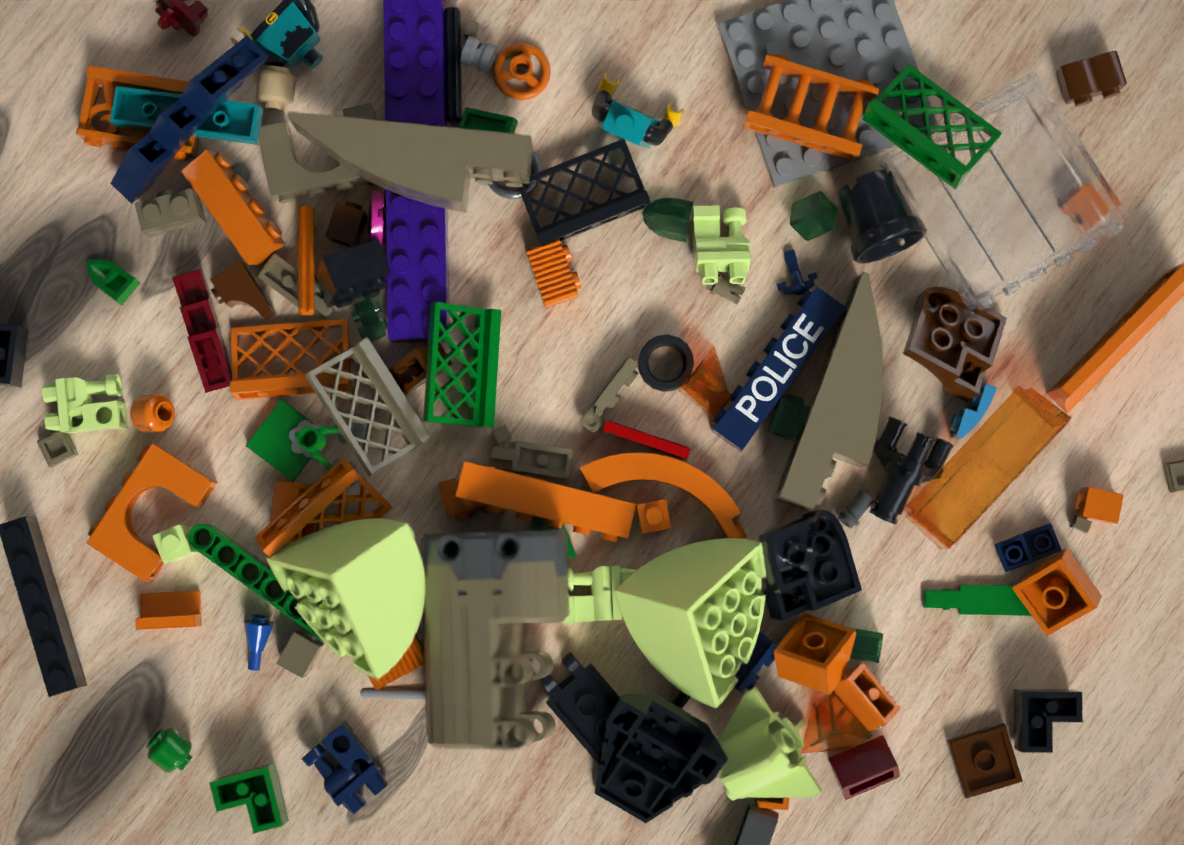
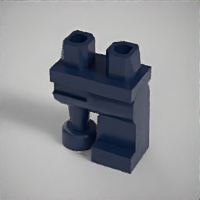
M345 720L321 741L340 763L334 768L323 757L326 750L320 743L301 759L308 767L314 764L325 780L324 789L333 798V802L337 806L343 804L347 810L355 814L367 803L357 791L361 786L365 784L376 796L388 783L380 772L382 766L361 743Z

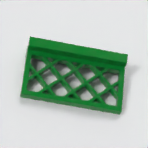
M910 64L902 70L877 99L874 98L867 105L862 119L955 190L1002 135L1000 131ZM910 76L918 82L919 90H904L903 80ZM925 96L938 97L941 100L942 107L927 108ZM905 97H920L922 108L906 109ZM887 98H900L901 109L891 110L883 102ZM959 113L965 118V125H950L949 114ZM943 114L945 126H930L928 115ZM923 115L924 127H913L908 123V116ZM967 131L968 143L953 144L952 132ZM972 131H983L991 138L987 142L974 143ZM946 132L948 144L937 145L932 141L931 133ZM970 150L971 160L966 166L955 158V151Z
M431 302L423 422L461 425L473 428L494 427L501 310ZM440 310L447 311L453 319V322L446 328L440 322ZM468 314L475 315V328L471 332L462 321ZM456 326L465 336L457 345L448 334ZM442 339L445 340L451 349L444 358L438 352V343ZM468 342L473 348V357L469 361L460 351ZM454 355L463 366L455 375L447 365V362ZM442 368L450 380L440 388L436 382V373ZM466 372L471 377V387L467 391L458 380ZM452 385L455 386L461 395L453 404L445 394ZM439 398L447 408L440 417L433 416L434 403ZM464 401L469 406V420L463 419L456 410Z

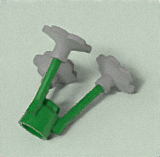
M354 412L353 416L366 419L361 413L356 414ZM303 420L298 424L297 428L289 432V438L292 441L291 449L297 454L303 453L306 457L317 459L325 467L324 475L340 460L336 459L331 464L320 454V451L326 444L325 435L339 433V441L342 444L348 443L337 426L312 425L309 421ZM352 422L350 431L354 437L364 439L367 426ZM355 480L349 487L353 486L357 480Z

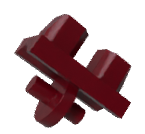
M156 0L158 7L155 12L160 16L157 24L162 30L172 27L178 31L182 27L193 38L200 33V24L208 17V8L201 1L197 0L188 7L184 3L185 0Z

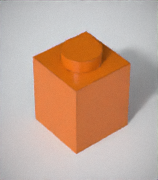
M1082 487L1081 491L1077 492L1074 498L1073 508L1077 509L1075 516L1106 524H1118L1124 495L1093 487Z
M666 499L636 505L641 534L671 529Z

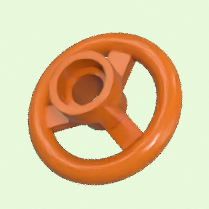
M517 43L506 47L497 56L493 66V77L499 90L506 96L516 100H527L539 95L546 88L551 74L550 64L546 55L539 48L527 43ZM522 52V55L515 56L511 60L510 70L502 72L504 61L510 55ZM531 54L541 64L542 76L540 81L532 75ZM519 67L527 69L523 74L517 73L516 70ZM511 79L524 80L532 89L516 91L508 87L504 81Z

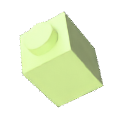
M179 524L152 535L163 563H173L198 552L189 544L188 533L190 528L188 525Z

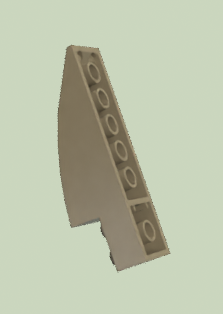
M288 111V119L297 132L351 172L389 191L435 207L467 213L471 178H474L475 182L480 184H493V180L504 181L505 185L510 187H522L523 183H530L533 154L531 135Z
M862 272L854 281L845 305L846 308L842 313L774 496L775 499L805 510H811L815 506L821 505L826 493V489L822 488L824 480L832 476L837 461L833 460V458L859 468L868 466L876 440L882 400V339L869 273Z

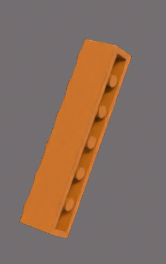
M460 461L452 496L459 498L458 504L475 508L478 502L488 505L487 511L503 515L507 509L517 512L516 518L533 522L534 516L545 519L544 525L562 529V524L564 523L574 526L572 532L589 536L591 530L602 533L601 539L618 542L619 537L628 539L636 508L635 503L466 461Z

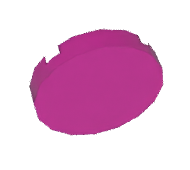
M371 190L368 214V242L378 239L381 246L384 224L382 209L384 207V195L382 190Z

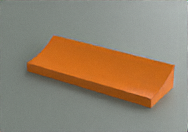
M1184 263L1168 270L1047 392L1067 414L1184 296Z

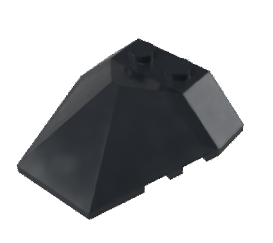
M659 695L621 696L607 718V728L602 746L603 752L598 769L595 794L642 822L647 823L670 809L673 803L682 797L687 798L692 795L693 791L701 785L711 783L727 762L728 757L707 723Z

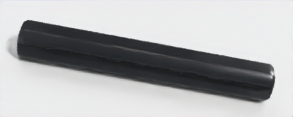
M447 7L444 10L447 121L457 122L462 119L460 10L457 7Z

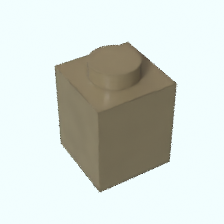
M306 629L303 632L296 631L292 634L276 664L304 678L308 675L324 645L318 642L319 639Z

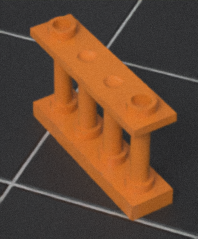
M774 53L772 56L766 54L762 68L770 70L761 103L759 109H755V111L749 110L743 128L856 162L863 144L856 142L855 134L866 99L872 101L876 98L879 88L873 87L874 84L867 80L857 79L853 81L790 62L788 57ZM781 74L798 78L788 115L783 120L772 117V113H770ZM811 82L827 88L816 124L811 128L801 126L798 119L809 83ZM841 91L855 97L844 133L837 137L828 134L829 131L826 128L837 92Z

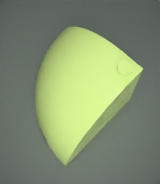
M382 518L349 521L304 536L279 549L272 557L268 556L266 558L284 592L289 589L298 601L295 608L306 623L341 658L347 655L353 659V667L359 671L379 679L391 670L407 651L418 630L425 602L424 567L414 540V532L407 523Z
M723 538L688 544L649 561L614 590L628 630L649 662L679 690L693 699L717 708L736 685L738 679L735 676L741 664L748 663L760 631L766 595L761 594L762 578H766L762 542L749 539Z

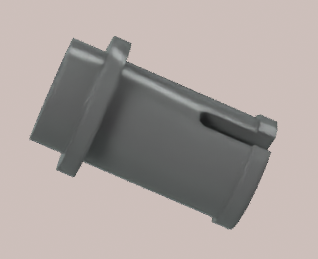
M859 490L848 506L839 511L838 519L851 529L854 525L858 526L860 524L858 520L869 506L874 503V500L867 493Z

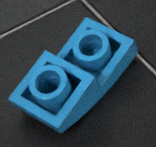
M988 384L982 385L979 394L970 400L969 405L973 406V409L965 408L960 410L959 414L955 413L949 427V430L953 431L952 439L958 440L963 438L978 424L989 408L997 387Z

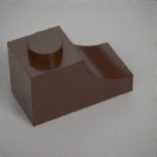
M238 261L210 279L214 285L211 292L220 304L225 303L231 308L235 305L250 306L256 309L261 317L266 320L276 314L243 262Z
M439 342L438 352L444 358L447 353ZM428 343L415 348L389 369V372L405 396L426 383ZM451 360L447 362L449 367L453 365ZM442 368L436 373V377L444 372Z

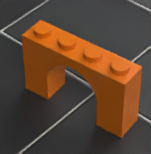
M152 443L150 447L146 446L141 451L137 459L139 464L134 472L129 471L121 482L122 490L118 496L114 495L108 501L104 509L107 511L101 521L98 520L92 525L88 532L90 538L86 542V544L144 582H153L165 563L162 562L158 549L141 539L133 527L132 510L137 499L144 492L152 488L164 487L191 505L202 508L217 485L216 481L162 446Z

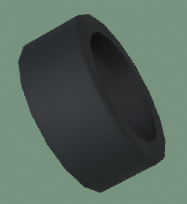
M669 334L656 336L649 340L641 349L638 359L639 373L643 381L652 389L662 392L674 391L682 387L690 378L694 367L693 353L688 344L679 337ZM659 347H673L683 358L682 371L672 380L664 381L658 379L649 369L648 361L650 355Z

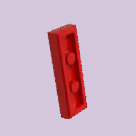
M610 420L606 421L603 428V433L683 460H687L691 450L689 449L690 447Z

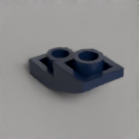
M1051 522L995 544L1005 572L1062 551Z

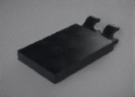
M570 652L562 659V663L571 672L567 678L558 684L550 674L545 678L539 679V682L551 695L546 704L593 759L600 764L607 728V718L621 697L592 663L583 668Z

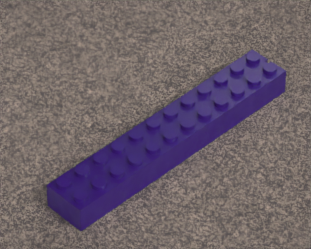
M384 0L385 121L447 127L445 102V0ZM386 189L387 263L391 270L387 278L388 339L392 343L428 342L431 302L449 304L448 209L412 200ZM440 310V322L444 328L450 324V316L447 311Z

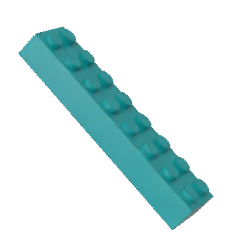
M116 86L110 122L116 127L151 131L159 115L178 101L181 94ZM226 100L199 127L192 137L258 145L263 108L259 104Z

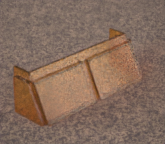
M1020 386L1013 388V393L923 489L905 505L904 509L909 513L906 518L939 549H950L1068 424L1071 419L1068 414L1031 387L1025 390Z

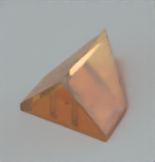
M714 346L679 390L681 394L713 418L721 408L726 406L731 395L728 391Z
M833 691L831 695L825 694L812 704L801 754L851 749L870 739L872 734Z

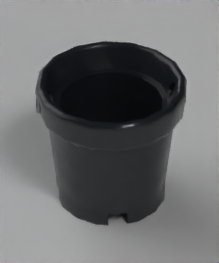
M885 169L862 175L856 178L857 184L852 190H850L847 183L837 192V197L852 239L851 253L854 261L859 264L879 261L904 251L919 242L927 232L921 218L913 214L895 181L892 171L887 173ZM902 239L905 241L904 245H901Z

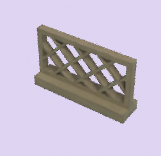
M368 337L349 350L305 374L306 379L368 476H371L411 450L416 449L431 438ZM350 356L358 366L356 375L341 371L343 360ZM322 372L335 375L332 389L322 386L316 376ZM340 377L355 381L352 394L337 390ZM360 383L370 385L374 391L372 400L357 396ZM336 396L351 400L348 414L339 412L334 406ZM356 402L371 406L368 420L353 416ZM376 408L386 410L389 415L388 425L373 421ZM352 422L367 425L364 439L354 437L350 431ZM372 427L387 431L384 445L369 441ZM391 434L402 435L408 446L403 449L390 447ZM368 447L383 450L381 462L375 466L371 464L366 456ZM388 452L393 453V455L387 458Z

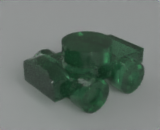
M370 298L354 305L356 310L351 312L355 323L361 321L363 325L358 328L362 339L368 337L370 342H374L387 336L384 331L388 328L385 317L380 319L378 313L382 312L378 301L372 303Z

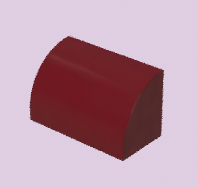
M883 735L828 758L845 800L900 777L898 764Z

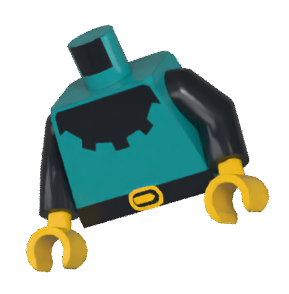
M283 0L251 34L245 29L237 28L244 37L248 36L269 56L263 65L278 67L287 65L293 69L302 60L311 69H314L323 59V56L314 48L320 41L317 34L320 24L316 9L310 0ZM231 37L232 44H237L238 41Z
M607 73L603 75L597 87L599 92L592 107V116L600 121L599 126L601 129L638 146L649 148L650 145H660L671 132L673 126L675 127L680 124L684 109L682 108L678 112L673 111L672 103L667 105L664 118L659 121L611 99L619 84V79L617 78L615 83L607 80Z

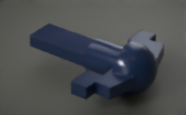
M795 250L786 251L784 255L792 285L787 287L786 282L778 283V290L783 289L784 295H803L806 290L815 286L814 279H818L817 273L808 274L809 280L803 282Z

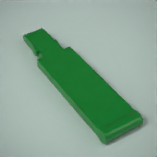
M959 585V591H952L950 589L923 590V608H943V610L959 608V614L1032 616L1012 589L1013 586Z

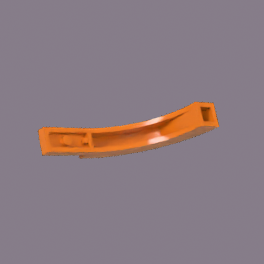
M637 452L607 456L580 467L584 478L594 494L610 486L629 481L645 480L665 483L687 492L705 506L720 526L726 538L745 539L747 537L739 522L734 524L732 518L741 514L733 499L711 477L683 461L659 454Z

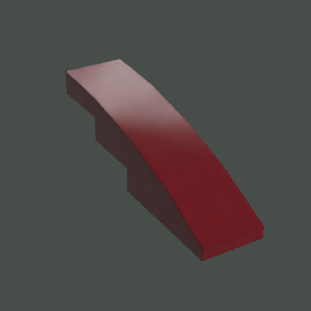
M200 268L175 275L172 279L181 303L180 310L189 334L187 338L205 393L229 387L230 381H232V371L203 270Z

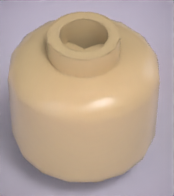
M267 66L266 70L258 74L256 97L260 101L265 102V108L282 110L283 105L292 104L294 101L296 78L290 74V69Z

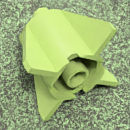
M756 687L744 694L718 739L719 744L728 757L727 762L717 774L724 785L726 795L731 800L737 798L744 799L746 797L812 798L823 790L806 765L807 755L802 756L800 751L804 743L799 731L807 721L804 717L794 723L787 717L780 719L777 717L780 713H772Z

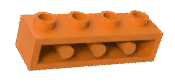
M206 149L181 172L248 265H261L286 244L281 238L282 232L274 222L269 221L265 216V208L260 201L252 198L247 191L248 184L246 181L234 173L230 167L232 165L230 159L221 151Z

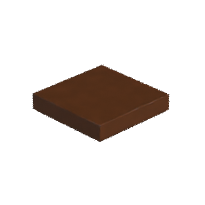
M1004 723L947 740L964 798L967 799L1023 782Z

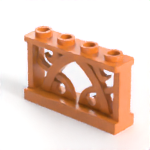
M88 65L86 89L76 135L84 140V144L89 146L101 147L102 143L113 145V149L128 152L132 146L149 134L150 131H137L136 129L116 127L110 122L111 114L104 115L99 121L100 123L104 121L109 122L107 130L98 131L92 124L94 116L100 111L109 110L111 113L116 86L182 95L189 82ZM99 85H103L106 103L96 105ZM119 128H121V130H122L127 136L118 135V134H116V133L118 132ZM191 136L172 159L187 161L188 157L196 158L199 137Z

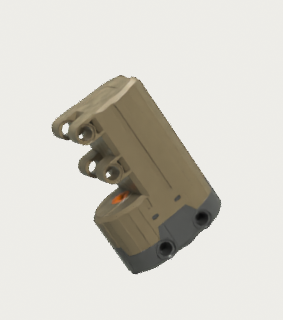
M565 529L423 534L421 540V559L425 573L423 634L428 743L433 747L445 749L515 750L551 736L556 726L553 716L544 711H526L525 683L550 675L554 665L553 659L546 652L524 651L523 623L562 622L570 614L567 535L565 534ZM534 658L540 662L541 670L539 673L534 672L532 664ZM535 719H538L543 725L541 734L535 730Z

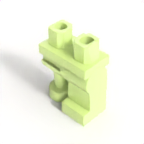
M693 206L691 225L695 273L700 274L702 284L711 285L718 283V272H729V283L744 284L751 261L750 243L747 238L743 237L741 227L746 223V210L733 207L723 211V222L729 227V237H720V206Z
M118 373L109 374L105 377V381H87L77 377L55 379L54 384L42 387L44 402L58 403V413L45 414L46 429L68 434L128 429L126 403L117 400L93 403L92 397L102 393H107L110 398L121 397L123 386L120 375Z
M621 565L601 566L593 571L573 573V569L568 568L569 591L574 590V585L590 586L591 595L569 596L570 614L562 621L563 624L622 620L623 615L614 590L637 570L621 568Z

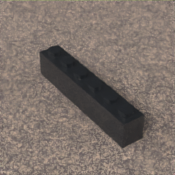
M24 516L0 524V537L48 697L87 686L37 517Z

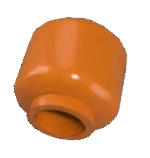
M162 394L142 395L132 403L130 418L133 425L142 432H163L173 424L175 408L172 401Z

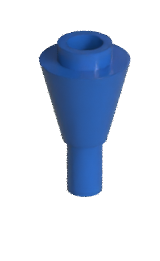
M253 614L250 619L244 620L248 650L250 651L249 670H260L261 655L274 625L272 621L268 620L269 617L266 615Z

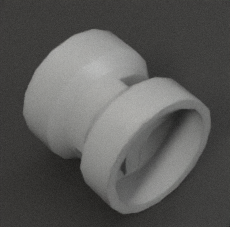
M469 36L463 48L460 63L466 66L474 64L480 71L489 73L495 61L498 46L491 43L481 44L478 38Z

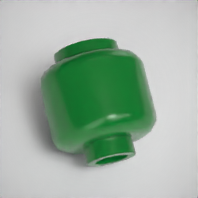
M161 728L154 734L146 746L149 749L148 758L166 773H170L176 768L180 771L183 770L192 759V756L189 754L192 743L174 728L166 730Z

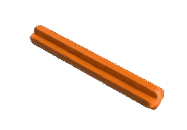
M302 205L298 208V313L300 315H313L314 208Z

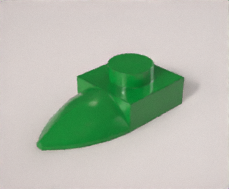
M94 259L86 262L88 275L92 282L121 306L140 284L137 279L110 261Z

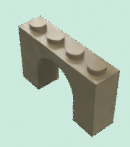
M371 103L342 109L344 117L377 120ZM285 121L260 127L259 143L270 196L275 201L290 203L296 201L297 196L307 194L308 197H318L326 194L325 190L335 188L337 191H346L353 189L354 184L363 182L366 185H374V183L351 172L342 164L327 172L306 170L297 162L291 131Z

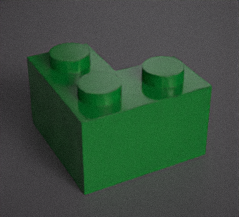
M275 763L222 776L209 782L216 812L246 804L253 834L283 826L289 821Z

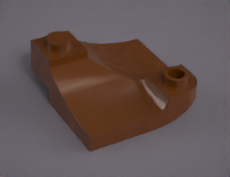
M929 287L917 297L913 309L916 311V315L903 354L929 370L943 384V390L968 402L979 394L985 372L993 366L1007 317L955 290L945 287Z

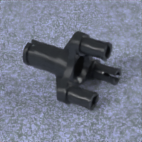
M889 416L880 439H876L873 451L884 467V471L887 472V475L874 501L875 506L874 508L871 507L870 513L884 521L897 524V517L902 514L914 486H920L921 483L941 479L945 471L943 466L954 445L941 438L936 437V439L917 432L916 438L906 456L897 451L896 445L907 424Z

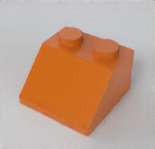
M1068 548L1040 563L1012 587L1046 636L1096 609L1102 597Z
M803 613L773 651L778 677L831 695L845 676L856 637V630Z

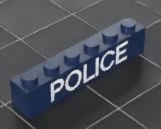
M816 287L812 293L806 290L797 303L801 309L795 316L791 313L780 326L784 330L780 338L777 340L772 337L763 350L767 354L761 364L755 361L746 373L750 378L746 385L742 387L738 384L729 397L733 401L727 411L721 408L712 420V423L716 425L712 432L740 452L750 441L846 308L819 287Z

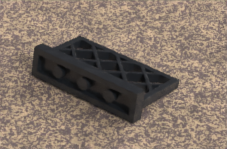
M625 139L530 175V183L537 182L545 186L539 201L527 195L524 186L528 184L523 183L522 187H518L540 245L560 239L561 242L649 207L651 202L647 191L644 189ZM621 148L625 157L621 169L605 162L609 152ZM604 154L602 160L596 158ZM590 160L600 165L594 179L578 173L583 162ZM626 164H628L630 172L624 170ZM577 165L575 171L568 169ZM603 166L619 173L613 187L597 181ZM563 171L573 175L567 190L551 184L555 173ZM622 174L634 179L637 190L624 193L616 189ZM550 176L548 182L541 180L545 177ZM576 177L592 183L586 198L570 192ZM595 185L610 191L607 202L598 204L589 200ZM549 188L564 194L558 209L543 203ZM614 193L620 195L619 197L612 199ZM568 196L584 202L579 213L571 215L562 211ZM530 202L537 205L535 212ZM587 204L593 206L592 208L585 210ZM543 207L555 212L556 215L553 222L540 228L536 218L540 208ZM560 215L567 217L557 221Z

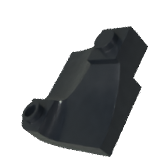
M813 510L802 515V518L759 535V540L762 542L766 570V589L763 590V593L766 595L765 600L772 619L786 620L807 610L815 611L862 591L848 539L841 523L830 511ZM817 520H819L820 523L818 529L816 528Z

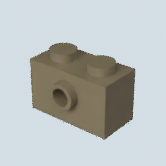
M192 188L175 193L173 190L157 193L155 198L135 203L141 231L149 237L206 223L201 199Z

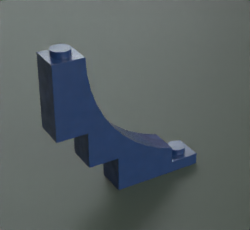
M246 36L191 79L180 99L161 113L149 134L129 149L110 184L131 204L134 203L153 186L168 163L199 127L242 86L250 74L266 62L269 56Z

